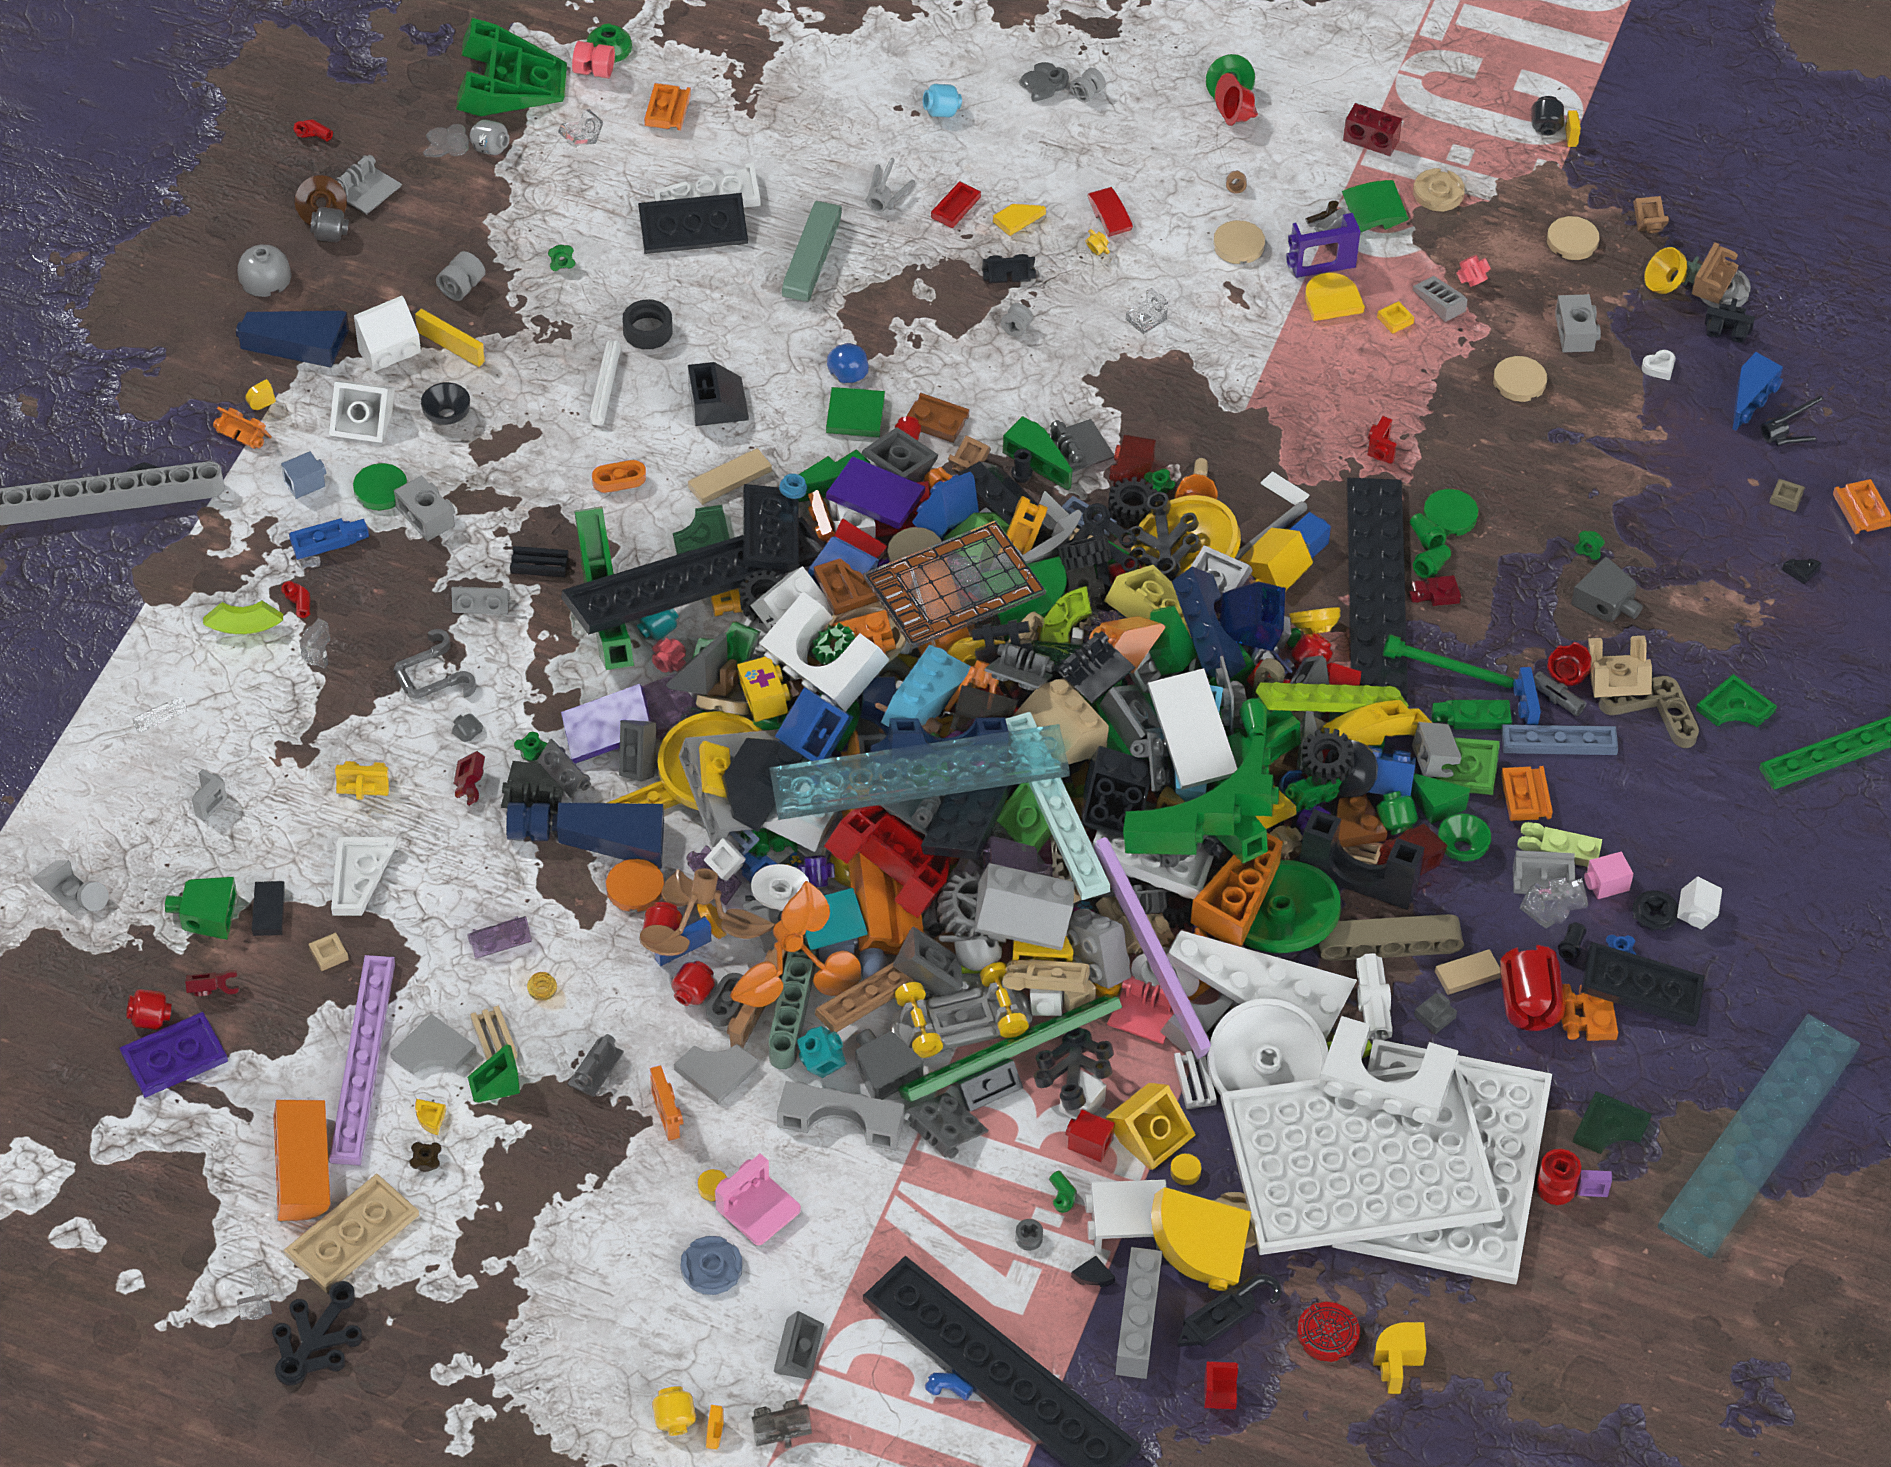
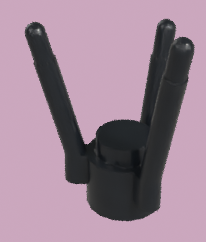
M1818 396L1781 417L1762 423L1761 432L1767 443L1775 441L1777 446L1788 443L1816 441L1815 436L1785 438L1786 434L1789 433V426L1786 420L1823 400V397Z

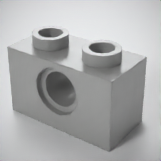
M1590 294L1558 295L1555 317L1562 352L1594 351L1596 340H1600V325L1595 323L1597 316L1596 306L1591 304Z
M422 475L394 490L396 508L427 542L455 526L454 506L448 499L444 500L439 494L437 487L432 482L428 483Z

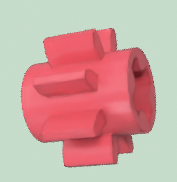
M1474 255L1459 263L1461 269L1456 273L1461 284L1467 281L1469 286L1472 287L1487 280L1486 272L1491 268L1486 258L1479 260L1478 256Z
M666 638L663 641L660 639L652 647V650L655 652L652 655V662L660 671L672 673L675 670L678 672L686 664V661L683 659L686 656V649L678 640Z

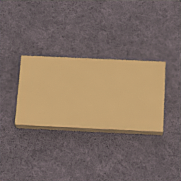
M376 1173L285 1248L284 1253L289 1260L327 1293L334 1283L342 1281L419 1216V1210Z

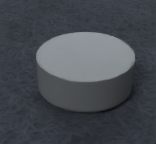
M86 882L80 886L77 892L79 905L87 911H99L108 902V891L99 882Z

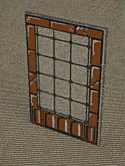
M996 520L863 573V577L873 593L877 596L912 649L1046 594L1045 588Z

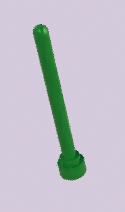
M1389 634L1386 640L1383 656L1394 659L1395 657L1400 658L1402 655L1500 686L1513 688L1514 678L1405 645V642L1401 641V637Z

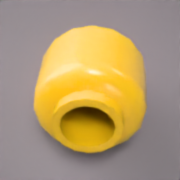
M681 1386L668 1387L658 1391V1396L652 1401L656 1427L659 1430L668 1431L669 1436L687 1433V1427L696 1421V1412L691 1393L683 1391Z

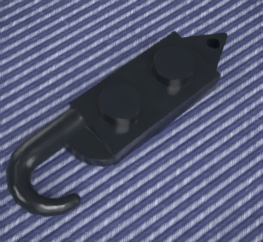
M1256 1274L1235 1288L1231 1287L1184 1319V1328L1177 1346L1201 1345L1204 1348L1251 1316L1255 1308V1300L1251 1291L1260 1285L1265 1284L1272 1287L1274 1295L1270 1299V1303L1275 1304L1282 1294L1279 1281L1268 1274Z

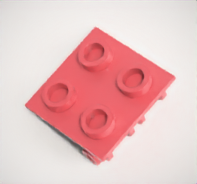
M1131 976V978L1122 983L1123 990L1119 997L1122 1008L1112 1012L1107 1025L1163 1044L1166 1036L1160 1031L1174 1015V1012L1162 988L1160 989V985L1157 984L1154 987L1152 982L1146 984Z

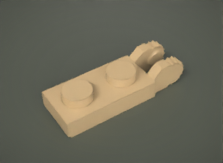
M1032 959L1030 961L1012 960L1007 963L1006 971L1008 974L1004 975L1002 983L1005 988L1021 991L1023 988L1085 993L1090 968L1088 964Z

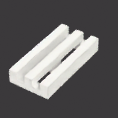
M1187 1051L1186 1055L1182 1056L1180 1053H1174V1063L1186 1109L1216 1105L1217 1099L1208 1071L1206 1056L1197 1059L1192 1051ZM1195 1062H1199L1208 1099H1204ZM1185 1063H1188L1197 1097L1195 1101H1192L1183 1066Z

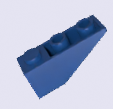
M1757 352L1741 367L1737 383L1732 429L1735 431L1743 423L1747 424L1750 421L1756 408H1762L1768 399V395L1771 392L1776 393L1783 381L1780 378L1783 367Z

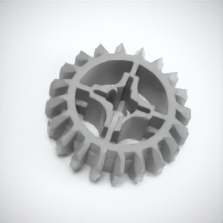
M977 870L972 872L971 875L964 871L960 876H953L942 888V892L938 896L937 902L939 905L937 913L941 914L939 923L947 924L945 933L953 932L954 936H968V938L988 936L975 932V927L955 922L956 917L976 921L977 908L957 898V894H965L977 901L978 883L981 879Z

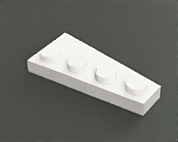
M754 162L745 164V168L735 171L733 168L723 170L722 175L712 178L709 175L699 177L697 182L691 184L681 182L654 190L655 201L742 193L744 208L760 206Z

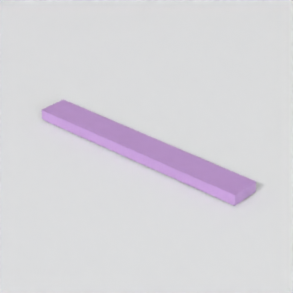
M1108 838L1099 839L1095 843L1094 851L1110 886L1196 1058H1202L1208 1054L1211 1043Z
M369 955L364 957L329 1157L332 1164L361 1165L395 967L394 957Z

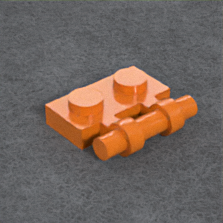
M886 610L838 622L843 626H849L854 632L855 637L859 633L877 645L885 655L887 651L896 649Z
M1562 984L1566 1006L1562 1025L1563 1029L1567 1031L1568 1039L1575 1040L1579 1038V1031H1585L1587 1041L1617 1040L1618 1028L1613 1002L1581 993L1582 985L1579 988V995H1575L1570 984ZM1575 1009H1582L1583 1017L1576 1015Z

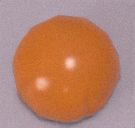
M1193 474L1185 477L1180 482L1175 498L1199 495L1217 500L1218 491L1214 481L1207 476Z

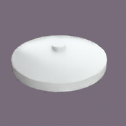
M1255 999L1236 1006L1218 1023L1210 1039L1211 1047L1207 1054V1064L1213 1085L1221 1095V1092L1320 1079L1328 1055V1047L1317 1023L1301 1008L1278 999Z

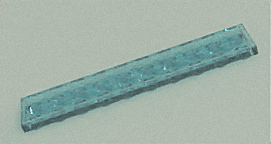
M1059 724L770 767L778 820L1070 776Z
M1807 1014L1660 1219L1657 1228L1712 1259L1854 1057L1860 1043Z

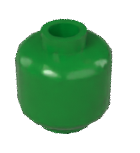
M1400 791L1384 794V801L1379 802L1376 809L1385 829L1390 831L1391 835L1412 830V825L1418 820L1413 798L1409 795L1401 796Z

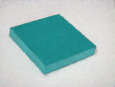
M850 888L824 895L830 908L829 919L819 931L811 932L806 930L805 933L810 950L868 935L854 889Z

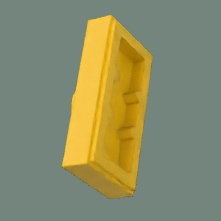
M703 741L699 746L702 792L727 798L722 777L730 765V750L728 747Z

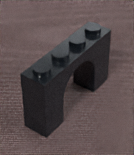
M1314 809L1304 829L1299 862L1320 869L1337 886L1408 910L1418 889L1425 847L1397 838L1386 864L1372 865L1361 862L1349 855L1340 844L1341 818Z

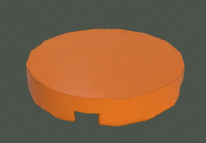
M625 860L616 864L608 873L606 879L607 897L613 905L621 910L629 912V909H637V912L645 911L662 898L663 874L656 865L647 860Z

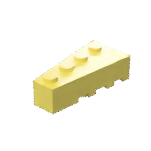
M1154 565L1116 577L1104 600L1107 604L1127 618L1140 616L1149 620L1150 612L1153 609L1175 605L1189 632L1172 582Z

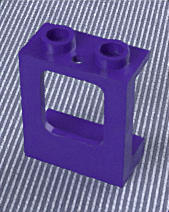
M1343 214L1341 228L1302 235L1297 223L1292 224V232L1288 235L1290 249L1289 253H1286V262L1288 268H1292L1296 278L1356 268L1361 231L1354 214ZM1338 243L1336 259L1334 261L1302 266L1305 249Z

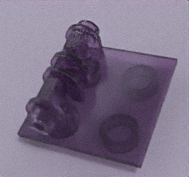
M675 673L642 686L651 722L656 723V738L663 740L667 735L669 727L678 724L688 717L703 713L697 707L689 692L668 689L666 684L676 675Z

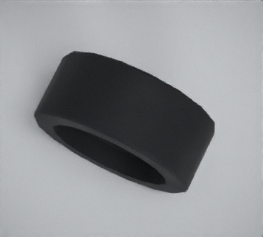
M653 299L639 300L629 305L623 313V335L626 341L636 348L655 349L661 347L670 340L673 334L672 313L669 307L660 301ZM644 318L657 319L663 323L659 328L651 331L639 330L632 326L636 321Z

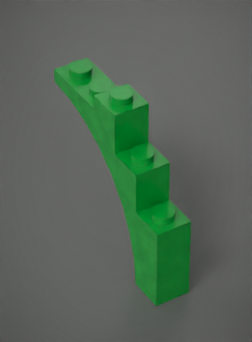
M603 507L574 510L584 583L614 574ZM625 624L596 632L599 657L606 670L634 666L631 639Z
M1294 716L1266 729V748H1271V763L1301 744L1300 722ZM1240 732L1227 737L1237 769L1242 765L1252 743L1249 737L1245 738ZM1228 778L1211 782L1210 791L1215 789L1220 784H1222ZM1241 816V824L1235 825L1234 836L1215 835L1242 863L1268 852L1267 830L1256 816Z
M1253 736L1250 751L1242 765L1230 778L1215 789L1193 800L1171 807L1146 811H1126L1123 830L1125 853L1196 855L1198 843H1203L1204 835L1234 836L1235 825L1241 824V816H1272L1273 804H1279V787L1273 786V775H1269V767H1265L1266 765H1271V748H1266L1265 736Z

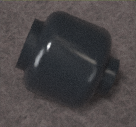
M1554 96L1540 97L1531 107L1532 127L1545 136L1554 135L1557 131L1561 130L1565 124L1563 103Z

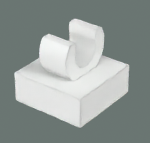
M724 838L720 840L704 859L719 877L726 881L734 873H737L743 866L742 863L746 860Z

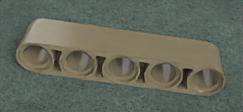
M1449 914L1338 921L1330 935L1319 942L1321 957L1327 961L1355 960L1365 954H1376V956L1381 958L1451 954L1460 951L1464 946L1459 918Z

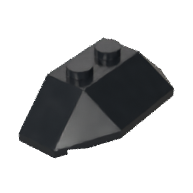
M746 738L722 777L727 799L731 806L732 818L759 832L804 756L781 740Z

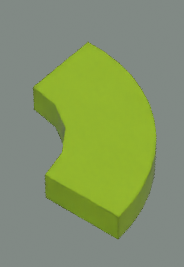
M1087 586L1062 596L1056 601V604L1051 608L1047 616H1045L1040 632L1041 652L1069 647V636L1073 627L1082 619L1092 616Z
M263 600L245 607L230 606L221 602L203 617V624L205 626L229 634L257 633L270 629L283 621V613Z

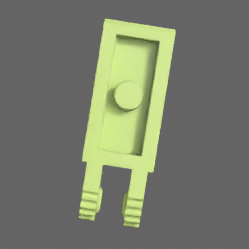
M1525 822L1521 827V833L1525 837L1519 838L1518 847L1524 851L1575 853L1574 863L1586 867L1589 865V860L1599 858L1602 839L1548 827L1544 828L1541 824Z

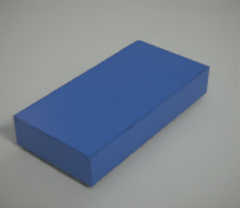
M706 917L684 928L681 936L690 941L689 947L685 952L674 956L655 953V960L660 967L712 941L711 924Z

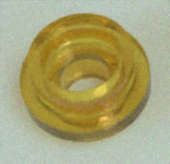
M537 972L529 979L527 991L535 1000H548L555 995L557 983L549 973Z

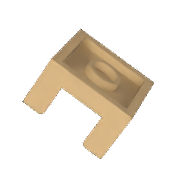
M1645 635L1632 636L1630 655L1602 657V639H1588V651L1592 657L1589 675L1594 697L1651 694L1652 664L1650 659L1646 660Z

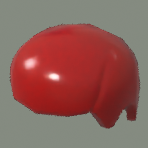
M1573 642L1568 646L1559 645L1548 658L1547 670L1555 682L1563 683L1566 686H1575L1582 683L1589 675L1592 657L1588 649L1580 643Z

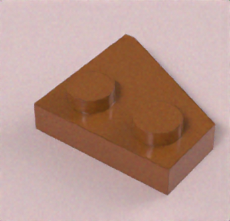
M839 558L814 566V575L835 616L882 600L874 587L867 582V577L859 571L851 569L850 565Z
M1366 794L1360 797L1339 799L1336 816L1341 818L1339 841L1343 848L1386 841L1387 830L1381 823Z

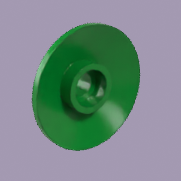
M1228 54L1221 56L1211 64L1207 71L1206 87L1214 99L1217 83L1225 73L1233 74L1241 86L1251 91L1255 85L1254 68L1246 58L1240 55Z

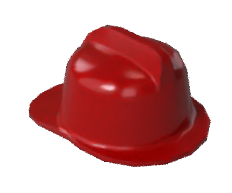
M1225 73L1222 75L1216 86L1215 101L1226 124L1232 126L1236 122H1246L1250 118L1257 117L1255 94L1250 89L1241 86L1233 74Z

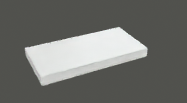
M1204 668L1148 682V689L1181 790L1230 778L1237 770Z

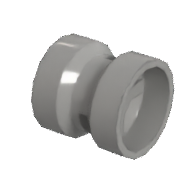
M1091 67L1082 74V77H1077L1073 80L1070 88L1073 95L1079 101L1088 102L1093 98L1094 93H1099L1105 88L1106 81L1099 70Z

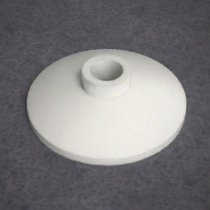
M774 864L766 866L755 873L751 882V891L756 900L764 906L783 910L788 901L800 890L805 881L809 882V880L802 871L795 867Z

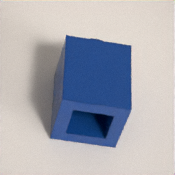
M1311 512L1306 514L1290 529L1301 532L1311 558L1329 544L1331 526Z

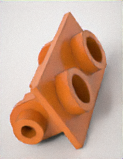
M218 406L217 409L221 412L222 416L216 418L213 423L216 432L234 439L237 432L240 431L236 440L253 449L263 446V436L271 439L272 436L265 430L266 425L255 418H251L249 421L243 418L244 415L233 408L229 407L227 411Z

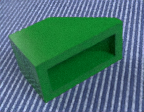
M1175 605L1153 609L1150 612V620L1163 624L1165 629L1149 650V653L1161 675L1183 671L1198 655L1193 640Z

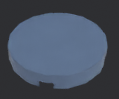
M705 1236L698 1238L690 1243V1247L686 1251L684 1250L681 1255V1274L684 1282L692 1290L701 1294L717 1295L728 1291L737 1284L742 1275V1256L739 1249L734 1244L732 1245L727 1242V1239L723 1237Z

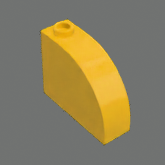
M1166 1187L1156 1192L1151 1211L1152 1231L1156 1243L1166 1260L1182 1274L1194 1280L1207 1283L1208 1287L1213 1290L1226 1291L1239 1282L1251 1212Z

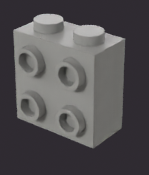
M1089 909L1075 911L1070 917L1066 936L1073 949V963L1088 964L1090 968L1088 980L1090 979L1092 982L1108 989L1131 978L1130 959L1127 954L1126 935L1122 924L1094 913Z

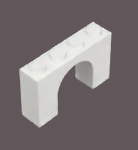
M802 592L759 644L766 650L764 656L771 659L775 666L781 663L785 666L782 670L794 680L798 677L803 680L801 684L814 693L818 691L822 694L821 697L846 712L890 659L877 645L859 633L834 662L820 667L809 666L807 654L813 642L812 640H815L819 635L818 631H822L833 617L820 603L805 592Z
M1341 1016L1321 1072L1318 1090L1326 1092L1330 1096H1340L1353 1100L1360 1105H1370L1383 1109L1390 1114H1399L1413 1118L1420 1123L1436 1125L1455 1070L1458 1050L1429 1042L1421 1067L1416 1075L1404 1082H1384L1370 1075L1364 1068L1361 1060L1368 1042L1370 1024Z

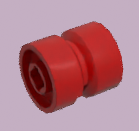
M1553 1149L1543 1157L1536 1185L1537 1193L1542 1200L1553 1205H1563L1570 1202L1575 1196L1581 1172V1163L1574 1153L1565 1149Z

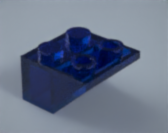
M1255 582L1223 592L1221 596L1220 625L1237 643L1274 651L1284 631L1286 588L1263 582Z

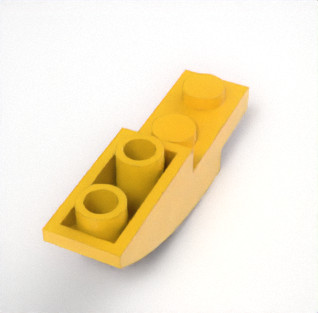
M1401 700L1374 703L1347 712L1323 725L1321 731L1325 733L1324 728H1330V733H1333L1334 729H1337L1340 736L1345 733L1348 740L1359 741L1367 746L1382 745L1385 736H1415L1419 722H1432L1419 708L1408 709Z

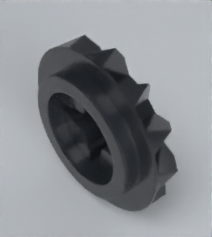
M1654 890L1646 891L1640 894L1633 903V919L1639 921L1640 927H1649L1651 932L1655 929H1661L1665 932L1668 927L1675 926L1678 920L1679 906L1676 900L1667 893ZM1662 907L1660 915L1650 916L1651 910L1656 911Z

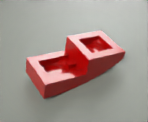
M1112 187L1087 194L1095 217L1100 218L1107 237L1132 230L1133 224Z

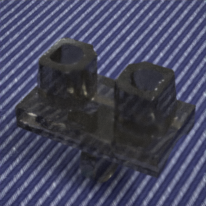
M798 1399L786 1401L782 1410L771 1412V1409L766 1406L755 1408L754 1416L751 1417L756 1447L782 1441L784 1449L792 1447V1438L812 1434L808 1404L801 1405Z

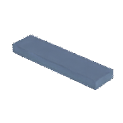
M1502 725L1503 753L1617 755L1618 753L1616 726Z

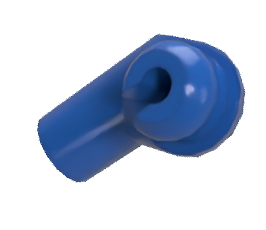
M934 1372L928 1377L929 1381L925 1384V1389L933 1395H939L942 1388H945L966 1401L973 1393V1387L954 1373Z

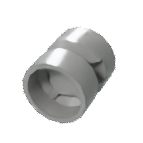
M462 251L437 275V286L448 298L460 301L485 276V268L473 254Z

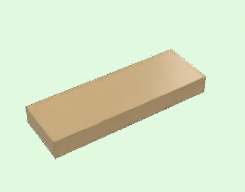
M756 448L689 480L688 488L703 505L772 472V465L760 450Z

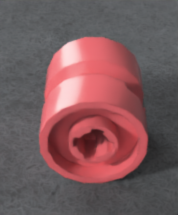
M577 41L572 59L573 73L589 75L593 72L595 77L609 79L614 67V46L599 44L597 47H594L593 43Z

